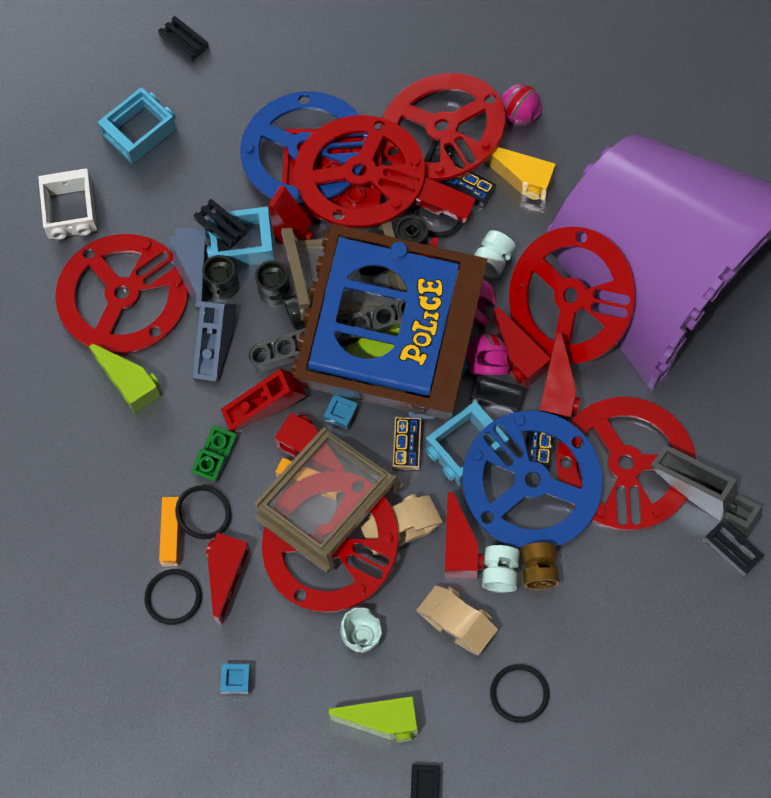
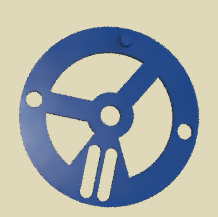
M313 91L291 93L271 101L253 116L242 136L240 155L245 174L252 185L270 199L274 197L282 185L287 188L299 205H305L302 199L299 198L296 186L286 185L277 181L264 169L259 156L262 138L287 148L290 157L296 161L299 152L298 146L304 143L312 134L301 132L294 135L271 125L273 122L288 113L298 110H318L336 119L359 115L345 101L330 94ZM302 97L310 99L306 104L299 103V100ZM357 133L343 136H362L364 140L360 142L330 143L319 155L344 164L349 158L357 156L359 152L329 154L327 151L333 148L362 147L368 134ZM357 166L352 172L359 176L364 167ZM347 181L316 186L321 194L330 200L347 190L351 184Z
M519 411L498 418L478 434L465 457L462 471V486L465 501L472 516L496 540L517 549H521V547L527 544L539 542L552 543L557 547L572 540L590 523L600 503L603 478L600 462L593 446L574 425L550 413ZM495 425L501 426L523 452L522 457L517 458L493 430ZM522 432H541L561 441L577 460L582 478L581 489L552 479L545 466L537 462H529ZM484 434H491L513 461L511 466L505 465L483 439ZM573 438H580L583 441V446L581 448L573 447ZM485 462L515 474L514 485L491 504L486 497L483 486ZM528 473H535L539 476L540 483L537 487H529L526 484L525 476ZM547 494L576 505L566 519L544 529L535 530L517 527L501 517L524 497L538 498ZM484 512L491 513L493 521L489 524L484 523L481 520V514Z

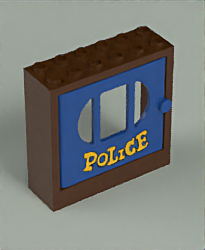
M331 224L330 232L325 231L322 241L324 257L319 256L316 272H318V281H313L310 290L312 306L306 308L303 322H305L306 331L305 333L301 332L298 339L297 348H299L300 356L299 359L294 358L291 373L293 378H295L297 386L449 421L452 418L488 259ZM364 267H384L393 271L402 279L407 292L352 281L348 277ZM459 270V272H458V277H457V281H456V285H455V290H454V294H453V298H452V303H451V307H450V311H449V316H448V320H447V324H446V329H445V333H444V337H443V342H442V346H441V350H440V355H439V359H438V364H437V368H436V372H435V377H434L433 385H432V387H431L432 380H433V375H434V371H435V367H436V362H437V358H438V354H439V349H440V345H441V341H442V336H443V332H444V327H445V323H446V319H447V314H448V310H449V306H450V301H451V297H452V293H453V288H454V284H455V280H456V275H457V271ZM347 288L406 302L398 336L337 323L336 319L343 290ZM339 332L394 345V348L377 358H358L347 353L339 345L334 333ZM307 369L315 370V371H319V372H324V373H328V374H332V375H337V376H341V377H346V378H350V379H354V380H359V381H363V382H368V383H372V384H377V385H381V386H385V387H390V388H394V389H399V390H403V391H407V392H412V393H416V394H421V395H425V396H429V393H430V392H431V394H430V398L421 397V396L412 395V394H408V393H404V392H399V391H395V390H390V389H386V388H382V387H377V386H373V385H368V384H364V383H360V382H355V381L346 380V379H342V378H337V377H333V376H329V375H324V374H320V373H315V372L307 371Z

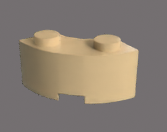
M417 494L406 497L402 503L392 507L399 527V547L415 539L426 537L443 523L429 495L418 497ZM371 513L368 516L369 520L360 528L366 539H378L377 525ZM372 550V552H373L374 555L380 554V553H378V552Z
M435 585L416 611L438 631L442 632L444 629L457 638L454 641L456 644L473 654L479 655L498 631L491 623L492 617L482 609L475 610L460 599L461 595L453 588L447 587L446 589Z

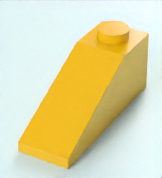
M497 147L495 152L485 161L521 194L533 200H546L554 179L556 164Z

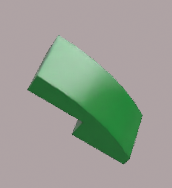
M213 425L204 448H200L191 473L216 482L232 453L239 435Z

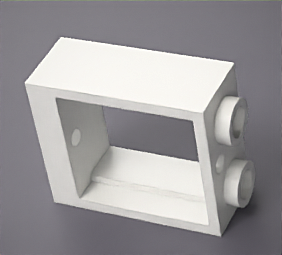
M87 168L38 176L43 228L48 239L60 240L67 236H85L92 232H98L93 184ZM85 190L88 217L53 223L51 196Z

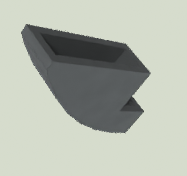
M666 444L651 464V468L683 496L720 521L725 519L733 528L748 537L762 517V506L738 495L736 479Z

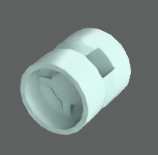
M491 230L481 242L483 247L478 248L474 256L488 259L484 276L494 279L501 275L506 262L510 260L516 250V245L507 235Z
M504 545L486 547L484 565L488 568L483 570L482 587L489 591L502 593L516 591L518 573L514 570L519 568L520 551L514 547Z

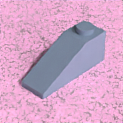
M175 227V235L169 236L168 251H173V262L195 307H200L203 284L202 268L204 265L205 229Z
M200 302L192 378L210 381L219 380L233 333L236 305Z

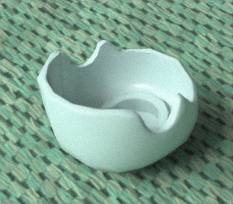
M365 607L353 608L345 613L340 626V635L344 644L355 652L365 653L378 646L382 637L380 619L374 617L369 609Z

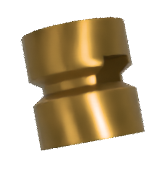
M539 542L521 547L522 565L526 566L523 570L524 587L539 590L559 585L558 568L554 566L557 562L556 545Z

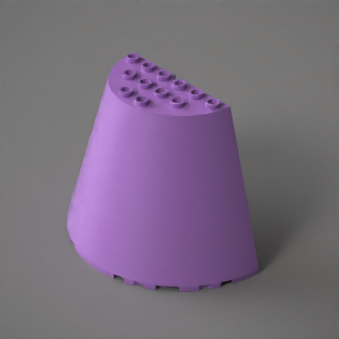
M633 134L622 139L612 148L610 146L606 147L601 153L600 159L595 164L590 163L583 172L584 177L566 198L554 222L547 228L546 233L563 227L592 229L611 239L624 253L635 279L636 302L630 325L617 344L646 385L653 390L669 374L677 357V352L687 340L684 337L687 332L685 330L686 327L691 331L694 329L705 313L702 309L709 301L714 302L721 290L738 271L771 239V182L641 134ZM582 231L578 234V241L584 243L587 235ZM565 247L552 252L568 276L581 280L587 289L614 281L605 262L590 250L581 247ZM597 290L595 292V297L600 300L624 305L630 302V298L627 295L604 290ZM594 303L592 306L594 312L621 318L627 316L625 308L601 303Z

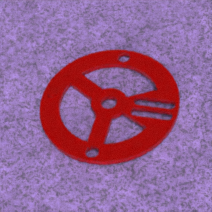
M460 73L437 74L414 82L391 101L382 117L398 125L402 118L425 127L431 139L440 141V163L425 162V178L433 181L448 180L462 176L483 164L499 146L506 126L505 109L497 92L483 80ZM440 91H459L476 98L473 102L452 113L441 111L432 114L413 106L421 98ZM489 97L496 98L493 103L485 102ZM486 111V128L479 142L457 132L459 125ZM440 122H447L449 124L445 130L438 131L435 129L436 125ZM380 123L379 129H384L385 125ZM383 138L382 150L391 165L405 164L400 151L396 155H389L392 149L397 148ZM458 139L464 140L476 159L474 163L470 164L467 162L455 143ZM447 145L454 147L465 164L463 169L456 168L444 149Z
M355 115L333 120L318 128L306 139L296 157L294 177L299 196L315 215L335 225L349 228H368L387 223L409 209L418 198L423 187L425 162L418 143L404 128L384 118ZM381 123L385 125V128L383 130H376L374 126ZM350 134H368L359 154L349 158L344 163V166L313 170L318 155L332 141ZM383 138L396 146L402 154L405 164L376 167L373 159ZM357 166H363L367 169L366 173L361 176L355 175L352 171ZM390 171L417 179L419 183H407L385 176L383 173ZM347 181L353 186H365L371 183L388 201L368 209L344 208L326 199L316 185ZM386 181L414 190L415 193L410 195L380 186L379 182ZM337 212L345 215L341 220H337L333 216Z
M583 227L558 228L543 234L532 242L519 258L510 281L509 306L513 322L551 358L555 339H551L540 330L532 317L529 307V286L535 272L555 291L554 300L560 309L556 333H561L563 336L569 364L585 363L601 357L611 350L623 337L630 325L635 309V279L626 256L611 239L595 230ZM582 231L587 235L584 243L578 241V234ZM561 248H585L595 253L605 262L614 281L587 289L586 285L577 278H564L545 258ZM569 288H574L577 292V299L573 303H569L565 298V293ZM597 290H604L627 295L630 298V302L624 305L600 300L595 297V292ZM594 303H601L625 308L627 316L621 318L594 312L592 306ZM583 308L605 326L593 338L582 343L570 344L576 312Z
M135 234L106 236L81 248L63 268L56 286V307L66 330L84 346L89 348L90 345L95 344L114 354L138 352L163 340L182 318L188 301V291L176 266L149 285L144 284V281L167 264L173 262V253L168 251L169 249L158 241ZM94 251L95 255L92 258L87 259L84 257L85 252ZM116 253L141 255L129 278L118 277L103 257ZM162 254L169 255L166 260L143 276L136 275L139 270ZM89 267L106 286L105 298L108 303L96 329L83 320L75 302L77 284ZM169 286L168 300L165 308L154 322L134 333L111 334L122 310L132 307L137 302L139 292ZM127 288L129 294L126 298L119 299L115 296L116 290ZM158 328L161 330V334L157 337L150 335L152 329Z
M613 397L595 402L581 410L569 422L584 435L592 428L610 453L608 468L611 474L617 478L606 503H599L591 521L607 528L624 531L647 529L664 522L682 507L687 498L670 486L665 495L652 504L637 477L642 471H654L651 468V464L658 454H641L637 448L624 445L608 419L631 417L643 420L657 428L666 437L672 448L696 459L695 450L687 431L671 413L647 400L634 397ZM578 437L573 438V447L578 448L582 440ZM559 441L556 454L558 479L560 482L581 489L582 482L578 475L576 459L572 452ZM623 456H628L633 460L634 466L628 470L622 469L619 466L618 460ZM568 458L572 461V466L570 468H563L560 465V461ZM618 487H623L626 492L627 523L625 525H620L617 521L616 489ZM631 487H636L639 490L640 524L634 525L631 522L629 492Z
M322 472L295 483L278 499L272 509L289 521L293 513L312 497L329 492L345 493L331 522L319 526L314 534H307L319 544H322L325 536L333 532L373 487V484L362 477L347 472ZM357 482H363L364 489L360 493H355L353 490ZM385 495L371 510L377 525L378 539H348L347 537L331 555L332 559L338 557L341 559L355 580L353 584L339 590L318 591L301 584L288 569L283 554L298 551L264 527L262 556L267 574L276 589L294 604L316 612L347 610L361 604L374 595L390 575L399 549L397 518ZM362 544L389 558V564L383 567L354 551L355 545ZM356 556L381 569L383 572L382 577L376 579L349 565L348 558ZM299 590H305L306 598L303 601H297L296 593Z

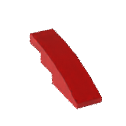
M390 171L383 173L385 176L407 183H419L417 179ZM424 178L421 192L411 207L415 208L418 205L437 215H440L442 212L464 223L469 216L475 198L449 186ZM386 181L379 182L380 186L410 195L415 193L414 190Z

